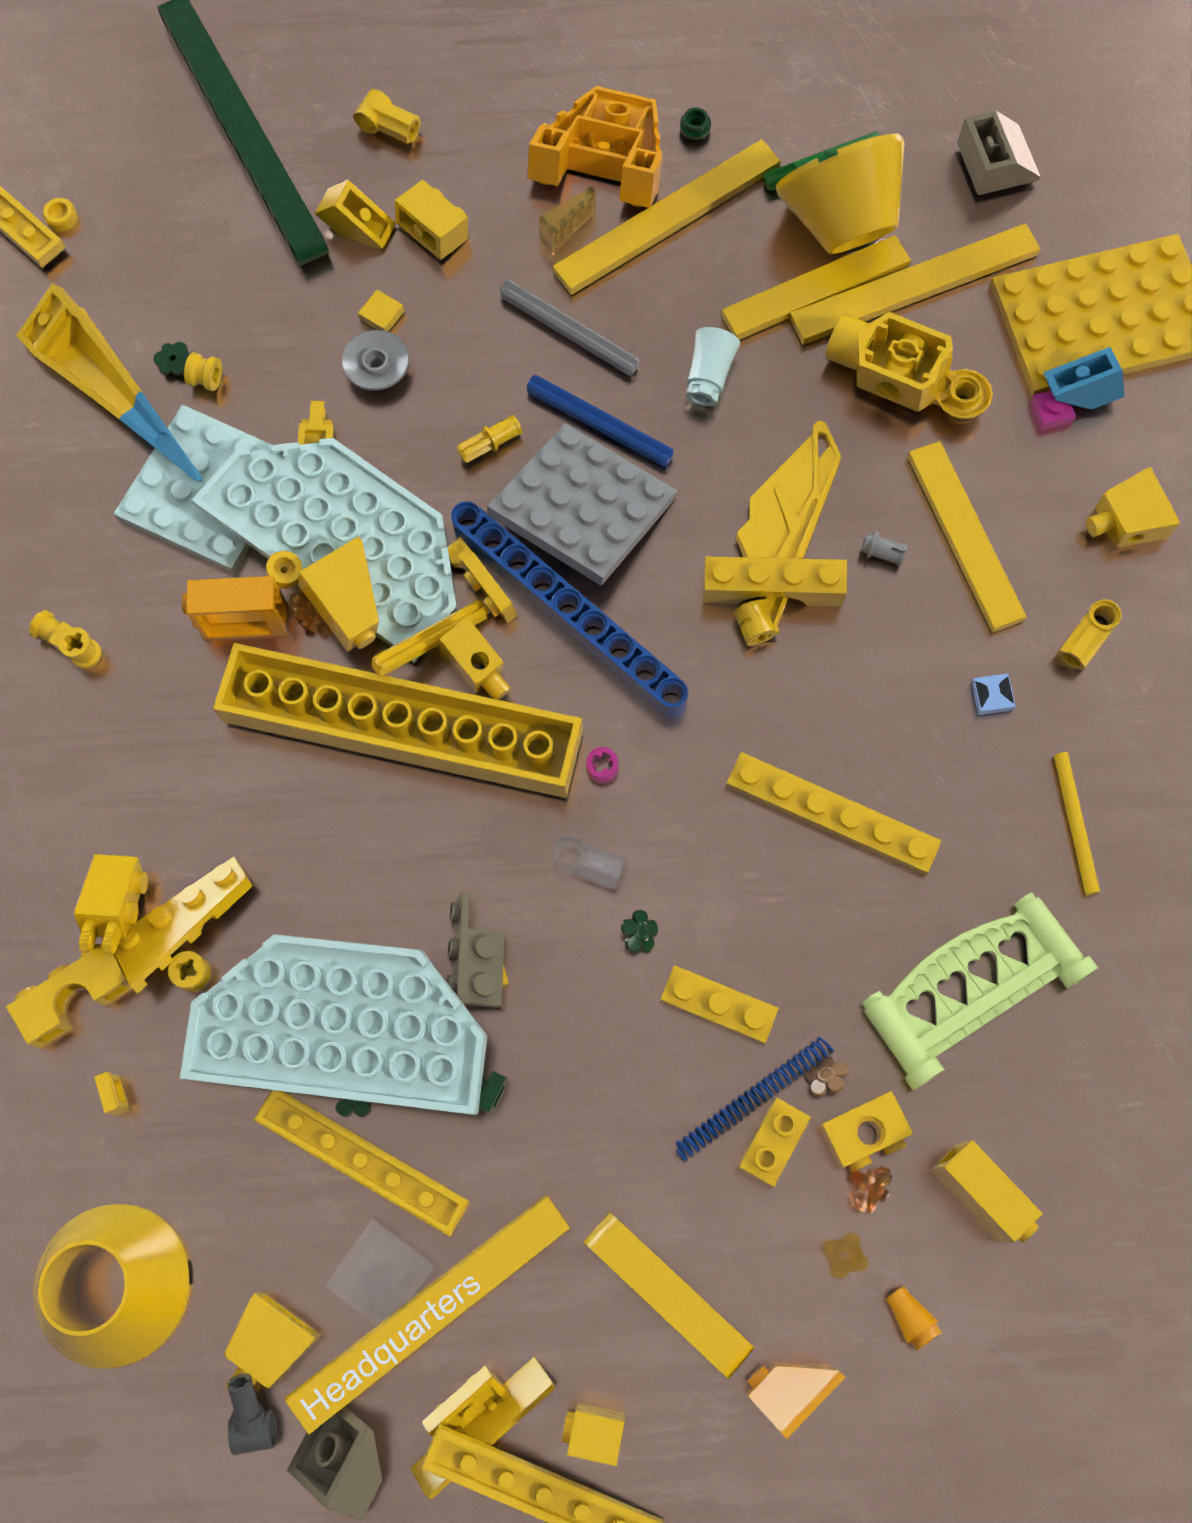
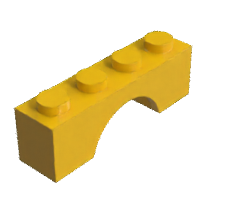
M705 556L703 603L738 604L755 597L780 596L800 600L806 606L841 607L847 595V560Z

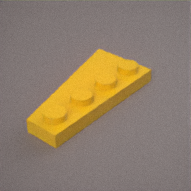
M235 857L217 866L213 871L186 887L182 892L153 909L149 914L130 926L126 939L120 938L115 955L130 987L137 994L148 985L144 980L156 968L163 971L174 960L170 956L186 940L190 944L202 934L201 930L210 918L218 919L253 886Z

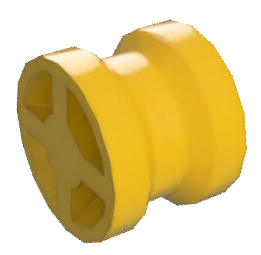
M190 353L184 368L186 385L193 387L203 385L205 389L215 391L222 377L223 367L221 359L216 357L206 359L199 353Z
M184 951L178 953L173 957L174 960L168 966V976L171 982L184 991L199 992L206 988L211 981L212 967L207 960L195 952Z

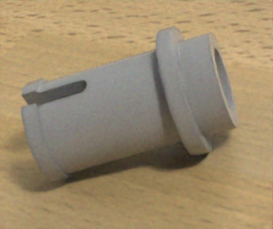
M876 531L874 534L868 532L862 544L861 552L865 553L867 558L874 556L900 566L908 545L880 537L879 532Z

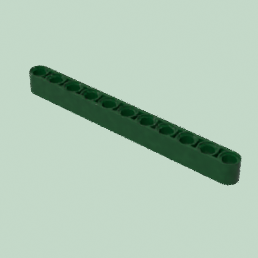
M170 0L157 6L168 33L298 265L303 266L329 254L328 246L321 231L189 0Z

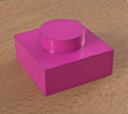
M1051 391L1035 394L1030 401L1040 431L1072 424L1076 418L1072 404L1056 401Z

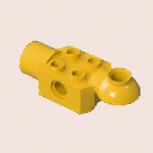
M887 312L870 324L843 314L832 332L826 349V359L856 371L858 388L917 412L934 403L955 419H973L984 413L991 404L993 397L992 386L982 374L968 369L950 370L953 359L951 336L891 312ZM960 396H964V397H967L968 399L964 400V399H960L959 397H960Z

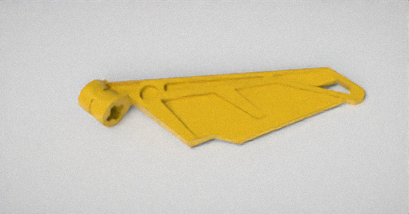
M818 421L813 425L811 429L812 435L750 497L749 520L741 527L735 537L743 557L804 558L841 461V454L824 421ZM818 436H823L829 447L818 459ZM763 596L760 600L745 603L734 611V616L741 628L747 646L762 644L773 638L776 634H779L778 624L789 597Z

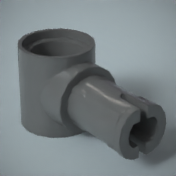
M239 1374L232 1377L228 1382L229 1386H227L234 1410L228 1421V1442L231 1454L239 1455L275 1448L277 1430L273 1411H264L263 1405L257 1401L251 1375Z

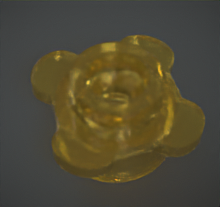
M847 1233L844 1239L838 1241L828 1240L824 1244L823 1251L830 1257L832 1263L831 1273L838 1279H844L849 1272L856 1270L863 1272L869 1265V1260L864 1256L860 1246L861 1239L856 1233ZM848 1252L850 1255L849 1259L845 1260L842 1254Z

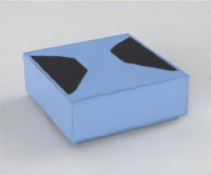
M1009 674L973 678L971 685L978 715L1007 712L1015 709L1016 705Z

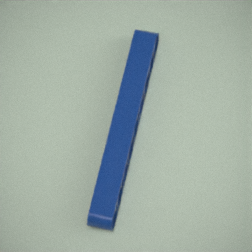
M464 501L454 506L451 512V520L457 539L461 537L477 557L660 715L673 719L684 713L687 707L688 688L682 679L503 526L486 515L487 513L477 504ZM468 519L475 521L470 526L461 525L463 521ZM492 540L500 542L496 547L485 546L487 542ZM514 562L525 563V566L520 569L509 567ZM540 583H547L551 586L545 591L535 589V586ZM567 604L576 607L571 613H564L559 610ZM596 626L601 628L602 632L598 635H589L585 630ZM622 648L628 654L617 658L611 654V651ZM647 670L652 672L654 677L650 680H641L637 677V673ZM667 693H676L681 700L677 703H668L662 697Z

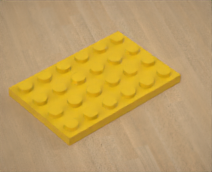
M1179 234L992 277L990 282V288L1032 397L1035 394L1051 391L1044 377V372L1111 347L1123 371V375L1192 358V265Z

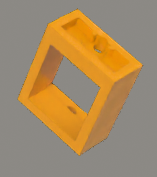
M274 576L187 580V593L182 594V610L191 619L193 627L197 628L204 640L287 636L288 603Z

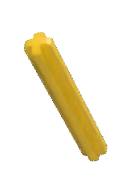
M480 600L469 604L375 655L372 658V668L380 676L390 673L438 646L439 638L466 617L474 625L487 619L488 607Z

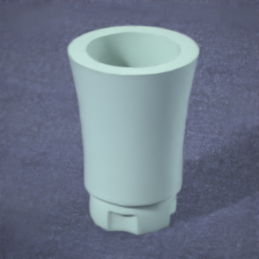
M703 327L695 332L694 353L687 379L688 387L685 396L690 399L691 403L703 407L715 406L717 404L732 361L740 347V341L734 334L715 327Z

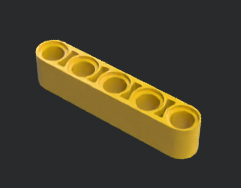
M608 1212L583 1241L726 1378L730 1379L755 1349L751 1343L612 1213Z

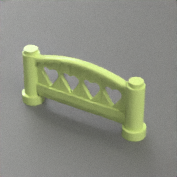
M1031 892L1014 904L1018 910L1016 914L982 924L951 939L922 960L900 982L891 995L884 996L881 991H878L862 1002L865 1014L907 1073L904 1079L913 1091L945 1070L936 1057L1055 978L1058 977L1064 986L1069 989L1098 969V966L1090 956H1083L1040 897L1036 898ZM1013 933L1024 935L1026 938L1028 965L1001 954L998 949L999 942L1010 941ZM989 952L993 954L996 959L997 985L971 974L968 970V963L973 960L979 961L982 953ZM954 972L963 974L966 982L967 1005L940 994L937 989L938 982L942 980L949 981L950 975ZM923 992L931 993L935 998L936 1025L909 1014L906 1009L907 1002L911 1000L918 1001L919 995Z

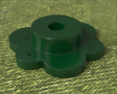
M176 342L173 345L170 343L163 344L161 347L162 351L157 352L153 357L154 363L160 367L164 375H168L171 372L174 375L184 374L185 363L190 355L187 345L183 342Z

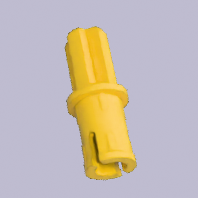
M510 415L505 420L489 428L484 426L481 428L480 433L458 444V454L465 463H468L490 450L495 452L498 450L499 445L522 434L521 425L514 415Z

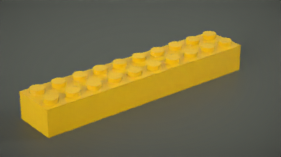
M238 643L233 644L213 710L224 723L567 798L583 734L582 718L390 676H380L376 673Z

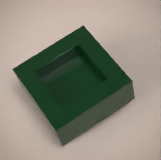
M492 1071L489 1078L482 1077L480 1110L490 1115L493 1114L509 1082L507 1077L495 1071Z

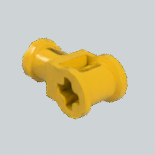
M48 610L37 613L30 622L29 635L37 640L43 639L53 645L66 657L71 658V661L77 667L89 669L100 661L102 657L101 646L91 639L84 629L72 627L63 621L56 620L54 614Z

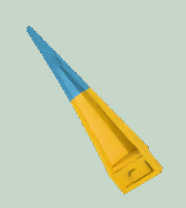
M52 283L16 336L35 357L121 420L193 480L203 482L197 469L85 309L79 307L62 287Z

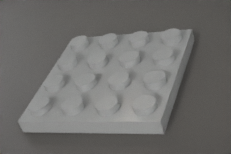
M565 423L487 506L486 515L602 586L675 500L677 490Z

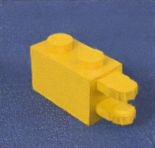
M94 854L73 913L81 932L79 951L91 953L97 937H104L102 940L103 952L105 954L116 953L120 938H127L130 925L135 924L137 921L140 894H145L148 885L147 873L143 872L138 857Z

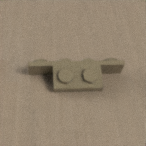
M462 891L456 901H452L450 905L449 922L455 924L454 938H449L447 958L448 960H453L452 975H447L446 982L466 1006L500 1007L502 1006L505 931L468 928L470 891Z

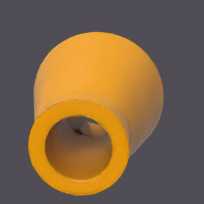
M905 1286L885 1299L891 1307L907 1345L911 1343L916 1351L942 1333L937 1325L939 1320L912 1296Z

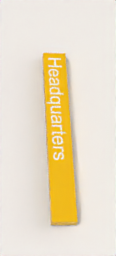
M545 1194L285 1397V1402L308 1435L569 1230L570 1227Z

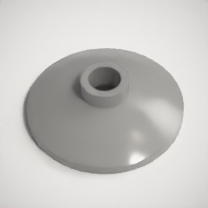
M370 330L355 336L345 347L342 356V365L347 378L354 385L362 389L374 391L389 388L400 381L406 373L409 364V356L405 344L399 337L384 330ZM375 364H382L380 367L372 368Z

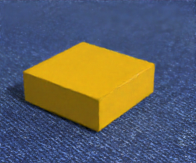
M376 290L360 309L358 316L361 321L376 330L389 332L405 310L403 304Z
M109 1072L94 1076L104 1113L118 1116L128 1112L130 1108L121 1077Z

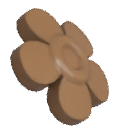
M823 1057L822 1062L818 1061L819 1068L813 1066L810 1067V1071H806L805 1078L809 1083H812L810 1088L816 1096L825 1095L828 1087L832 1093L841 1092L845 1088L842 1078L849 1074L847 1065L844 1062L834 1063L832 1057Z

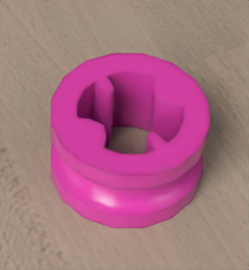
M598 747L588 754L586 767L590 778L596 782L603 783L612 780L617 775L618 757L615 752L606 747ZM603 758H607L608 766H612L611 769L604 768L601 772H597L596 764H593L595 760L601 762Z

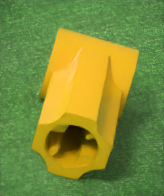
M371 89L353 114L355 123L363 131L370 134L381 131L406 144L415 141L421 125L419 116L393 105L389 97L377 89Z
M1101 599L1089 608L1081 622L1057 653L1065 664L1082 671L1086 668L1108 636L1119 624L1122 618L1119 606L1111 600ZM1094 615L1104 617L1108 625L1099 624L1095 620Z

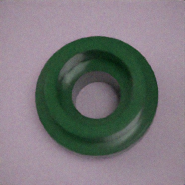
M697 107L690 108L681 117L680 131L685 137L699 140L709 134L711 119L705 110Z

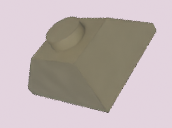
M343 1407L309 1435L308 1433L305 1434L287 1469L326 1509L359 1520H363L382 1483L374 1432L347 1407Z

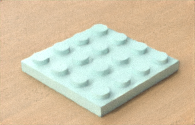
M182 405L168 426V429L201 475L203 482L193 480L155 448L115 510L114 516L125 524L234 574L251 546L196 508L192 503V499L236 449L250 448L251 451L270 449L271 444Z

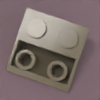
M996 110L964 119L957 145L978 195L1039 181V172L1017 123Z

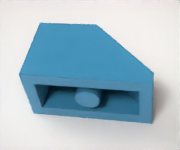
M1111 347L1044 372V377L1056 401L1094 409L1125 397L1123 371Z

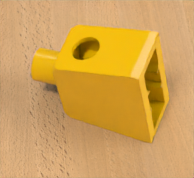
M1151 467L1107 490L1095 506L1098 514L1086 519V527L1092 537L1108 533L1112 543L1118 548L1167 539L1180 524Z
M468 617L439 638V655L474 694L484 688L492 699L499 700L510 691L511 687L500 675L504 665L502 659ZM483 665L485 668L479 670L474 668L473 666Z
M254 1293L224 1353L227 1359L238 1366L231 1378L239 1374H249L252 1377L253 1386L258 1381L264 1387L270 1389L276 1386L320 1340L322 1335L266 1293Z

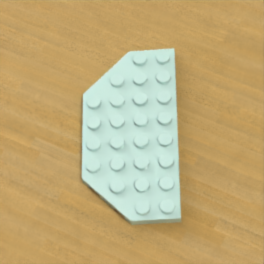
M334 438L319 439V443L299 445V442L270 445V449L253 451L250 448L236 449L192 499V503L196 508L269 559L272 554L278 551L294 553L301 560L302 570L359 536L363 541L379 619L375 636L391 647L457 611L443 515ZM418 656L417 658H415V659H413V660H411V661H412L413 663H415V662L419 659L420 656Z
M273 934L248 959H243L221 977L222 980L191 1002L180 1079L473 1115L478 1114L487 1034L422 950Z

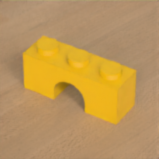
M95 944L91 953L82 952L80 954L81 958L69 966L62 965L48 974L49 979L38 986L27 987L16 994V1000L7 1005L6 1008L28 1045L41 1049L73 1028L66 1015V1003L69 997L76 991L87 989L95 1002L106 1006L132 989L115 953L105 954L102 944Z

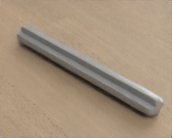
M506 280L499 290L501 298L623 373L633 375L639 366L638 357L515 282Z

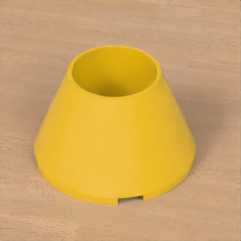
M886 134L837 149L838 155L820 163L818 158L792 171L776 184L778 196L828 254H838L861 247L890 234L898 228L905 146L903 137L901 138L900 134Z
M127 1204L96 1207L81 1213L66 1223L46 1246L37 1266L33 1286L36 1317L42 1332L51 1345L59 1353L75 1363L101 1369L118 1368L138 1362L159 1349L178 1327L188 1305L191 1290L187 1262L189 1258L177 1232L157 1214L147 1209ZM100 1248L107 1250L117 1259L124 1275V1293L121 1303L113 1316L102 1325L96 1324L83 1314L75 1297V1281L81 1265L93 1252Z

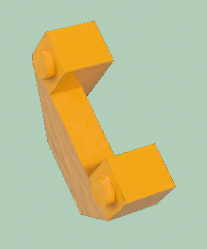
M595 86L574 101L573 108L566 113V111L562 110L556 114V121L552 124L544 123L538 127L529 143L527 179L538 181L543 185L558 186L567 169L621 182L619 201L630 203L635 207L650 208L658 192L662 163L656 99Z

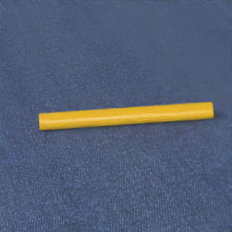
M1068 752L1058 753L1054 755V760L1085 895L1099 894L1100 888Z

